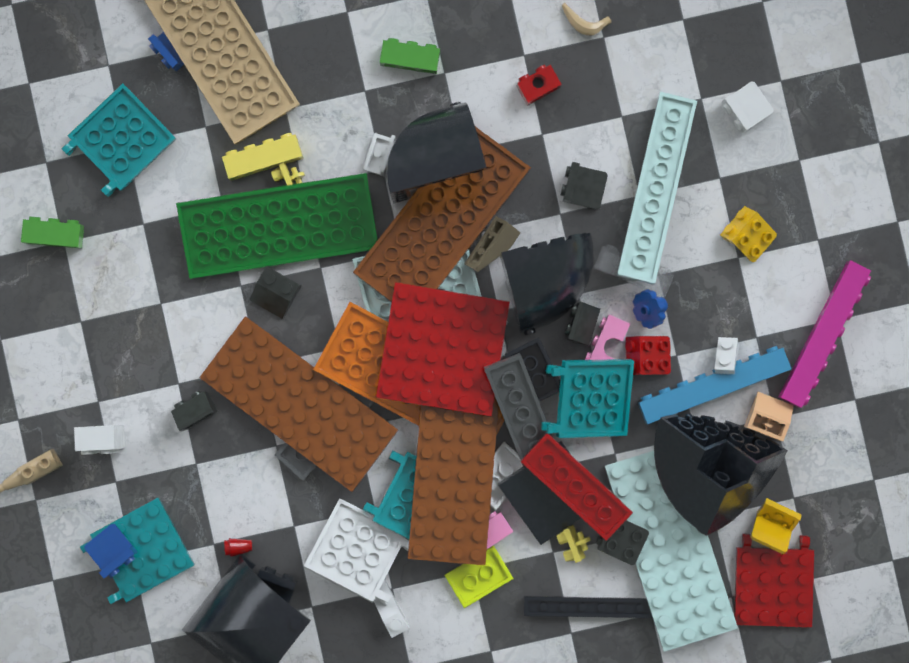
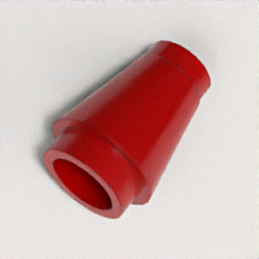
M234 538L224 540L225 556L230 555V557L252 551V541Z

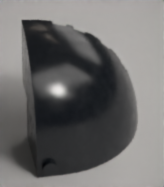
M591 233L570 235L566 240L565 237L551 239L549 244H547V241L538 242L531 245L529 249L528 246H523L501 252L500 259L506 277L505 283L520 333L524 332L525 335L536 333V328L556 321L565 315L580 299L587 287L593 267L594 251Z
M677 414L661 417L657 425L654 441V458L660 483L666 496L678 513L705 536L729 524L755 500L773 477L788 451L769 438L763 440L755 436L756 432L753 430L739 429L740 425L725 420V423L715 421V417L705 415L698 417L691 414H686L685 417H679Z

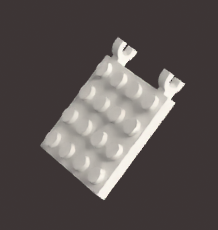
M339 498L304 564V568L372 603L376 598L387 605L391 595L379 589L400 548L403 547L408 551L409 540L373 522V515Z

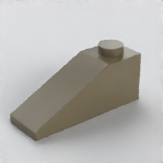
M496 216L464 264L479 272L497 259L501 252L508 251L521 232L507 221Z

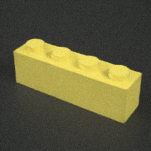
M287 133L281 135V139L275 141L273 138L262 141V145L258 146L251 144L245 146L244 150L239 152L237 150L226 152V156H223L222 159L229 180H236L275 168L283 162L288 164L304 159L296 134Z

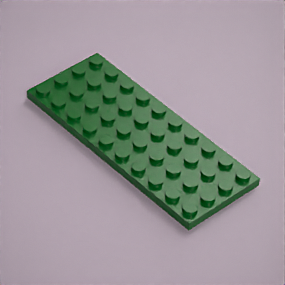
M367 173L176 203L190 279L369 251L378 240Z

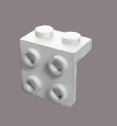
M755 82L748 83L722 101L724 111L731 115L734 125L742 133H745L774 111Z
M374 133L363 170L385 177L388 170L390 153L396 142V136L392 135L389 138Z

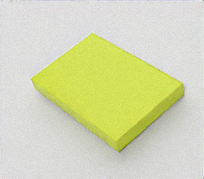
M494 545L487 549L485 565L461 564L444 575L463 608L514 579Z

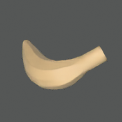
M566 3L562 4L563 11L570 24L583 35H595L611 23V19L608 16L598 22H588L578 16Z

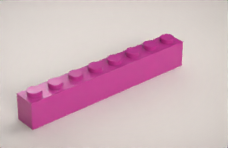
M851 260L846 262L778 398L798 408L808 404L811 397L809 393L812 388L815 389L819 382L817 377L820 371L823 372L828 364L826 359L829 354H833L837 346L834 344L837 337L840 338L845 331L843 326L846 320L849 321L854 313L852 308L855 303L858 304L862 297L860 292L863 286L866 287L871 279V276H869L871 270Z

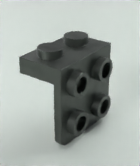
M572 162L571 166L566 168L565 177L568 180L567 184L562 186L560 196H564L562 202L599 209L608 174L603 171L579 166L580 163Z
M626 520L607 541L599 535L596 541L597 549L627 564L635 565L648 538L649 531Z

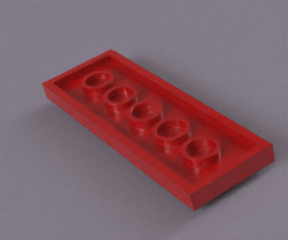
M548 433L521 459L522 464L606 541L633 513L631 509Z

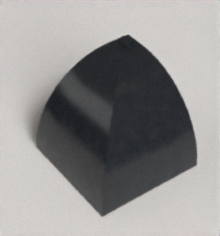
M455 102L450 104L449 107L426 113L411 122L398 136L390 153L387 170L388 186L393 204L409 200L411 198L410 190L487 169L477 131L466 102Z
M243 554L238 556L182 631L223 663H279L311 620L261 580L253 571L256 564Z

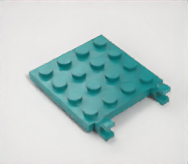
M122 83L67 135L71 140L61 149L70 156L79 147L110 180L101 189L109 197L116 188L122 191L176 138Z
M562 360V366L547 365L546 373L552 376H561L557 423L542 422L541 430H547L546 433L548 434L556 433L558 438L627 436L634 360Z
M392 451L389 459L401 465L379 508L366 502L363 511L374 515L373 522L409 539L416 456L407 452L404 457Z
M159 497L110 523L115 524L138 552L134 555L135 559L127 566L125 564L118 568L120 572L113 577L120 591L107 597L110 604L121 598L128 602L195 565ZM110 524L90 534L91 538L96 537ZM85 543V544H83V545L80 546V548H81V550H82L83 553L86 552V550L84 549V546H85L87 543Z

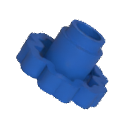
M649 289L636 294L632 301L635 306L633 313L636 320L641 321L642 326L648 329L663 324L666 318L665 311L668 308L666 299L657 296L655 291Z

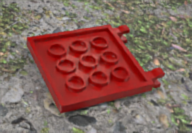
M742 534V547H736L734 617L737 625L812 627L814 550L809 549L810 537L800 535V549H788L785 554H781L771 548H751V535Z

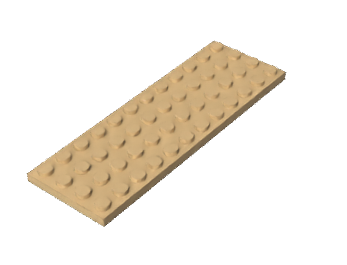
M144 0L235 145L300 106L234 0Z

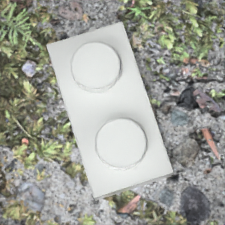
M718 337L715 374H735L738 338Z

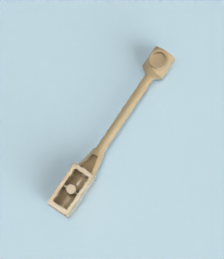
M50 449L18 467L14 473L0 484V493L22 485H29L63 466L55 450Z

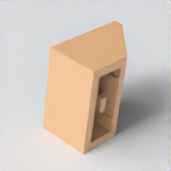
M757 391L744 427L783 442L791 423L794 405Z

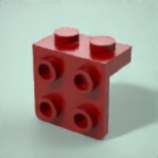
M669 336L626 337V359L634 360L633 375L670 374L671 354Z

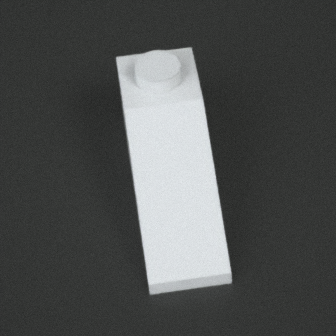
M384 579L379 590L391 595L387 605L376 598L374 603L391 638L408 630L409 624Z

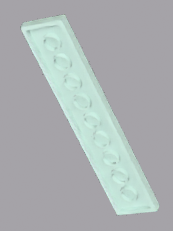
M664 92L659 93L617 276L653 285L656 282L697 105L696 100Z

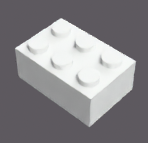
M124 425L74 427L75 451H81V455L120 452L121 448H125Z

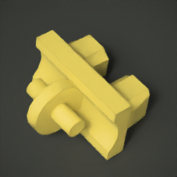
M284 162L280 163L279 167L271 172L275 182L285 179L287 185L294 184L293 181H296V184L302 183L301 178L305 176L304 172L298 173L296 167L291 168L293 174L291 176Z
M574 525L567 527L557 535L560 545L568 542L570 546L569 550L563 552L566 562L575 560L577 563L586 558L584 551L588 550L587 542L591 541L590 536L584 538L582 531L577 533Z

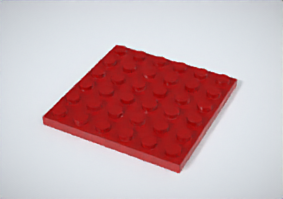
M395 282L376 398L491 417L495 395L484 367L501 359L510 302Z

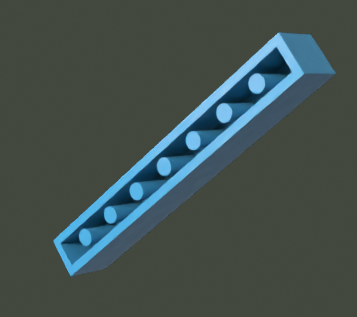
M777 346L766 349L767 353L761 356L759 353L748 356V361L742 362L741 359L737 360L735 374H715L714 369L711 375L706 376L703 373L695 376V381L688 383L685 380L677 383V388L670 390V387L659 390V395L652 396V394L641 397L642 401L638 402L645 423L650 424L660 420L661 417L676 414L791 370L784 348L778 349Z

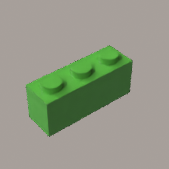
M388 38V40H383L380 66L437 74L440 48L433 44L420 46L414 41L401 43L398 39Z
M29 216V220L23 219L21 242L24 244L82 249L84 226L79 224L77 220H67V223H61L60 219L48 218V221H41L40 217Z

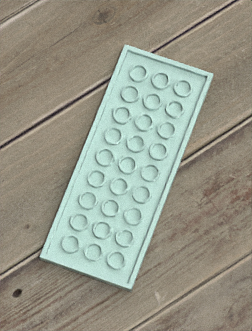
M654 451L604 466L613 494L633 511L627 521L649 531L648 538L635 564L663 651L665 652L738 629L709 537L698 532L694 526L678 513L669 501L657 474Z

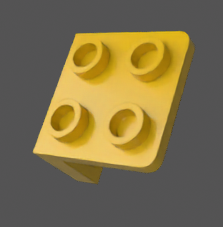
M744 206L724 228L720 236L734 244L749 261L756 262L777 237V233L756 211Z
M766 498L757 511L750 537L762 545L785 554L788 550L792 531L800 521L801 514Z

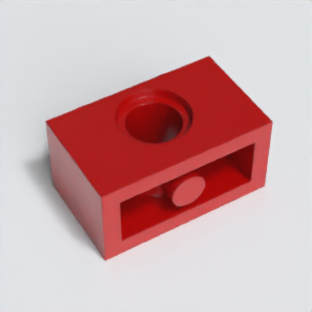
M551 64L547 67L542 65L535 69L536 73L530 76L526 74L518 79L519 82L516 86L527 106L561 88L562 84ZM539 79L543 82V86L536 88L533 86V81Z

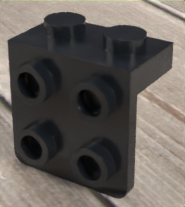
M268 566L262 567L257 576L280 597L290 603L298 582L294 580L295 577L286 573L283 575L276 573V569Z

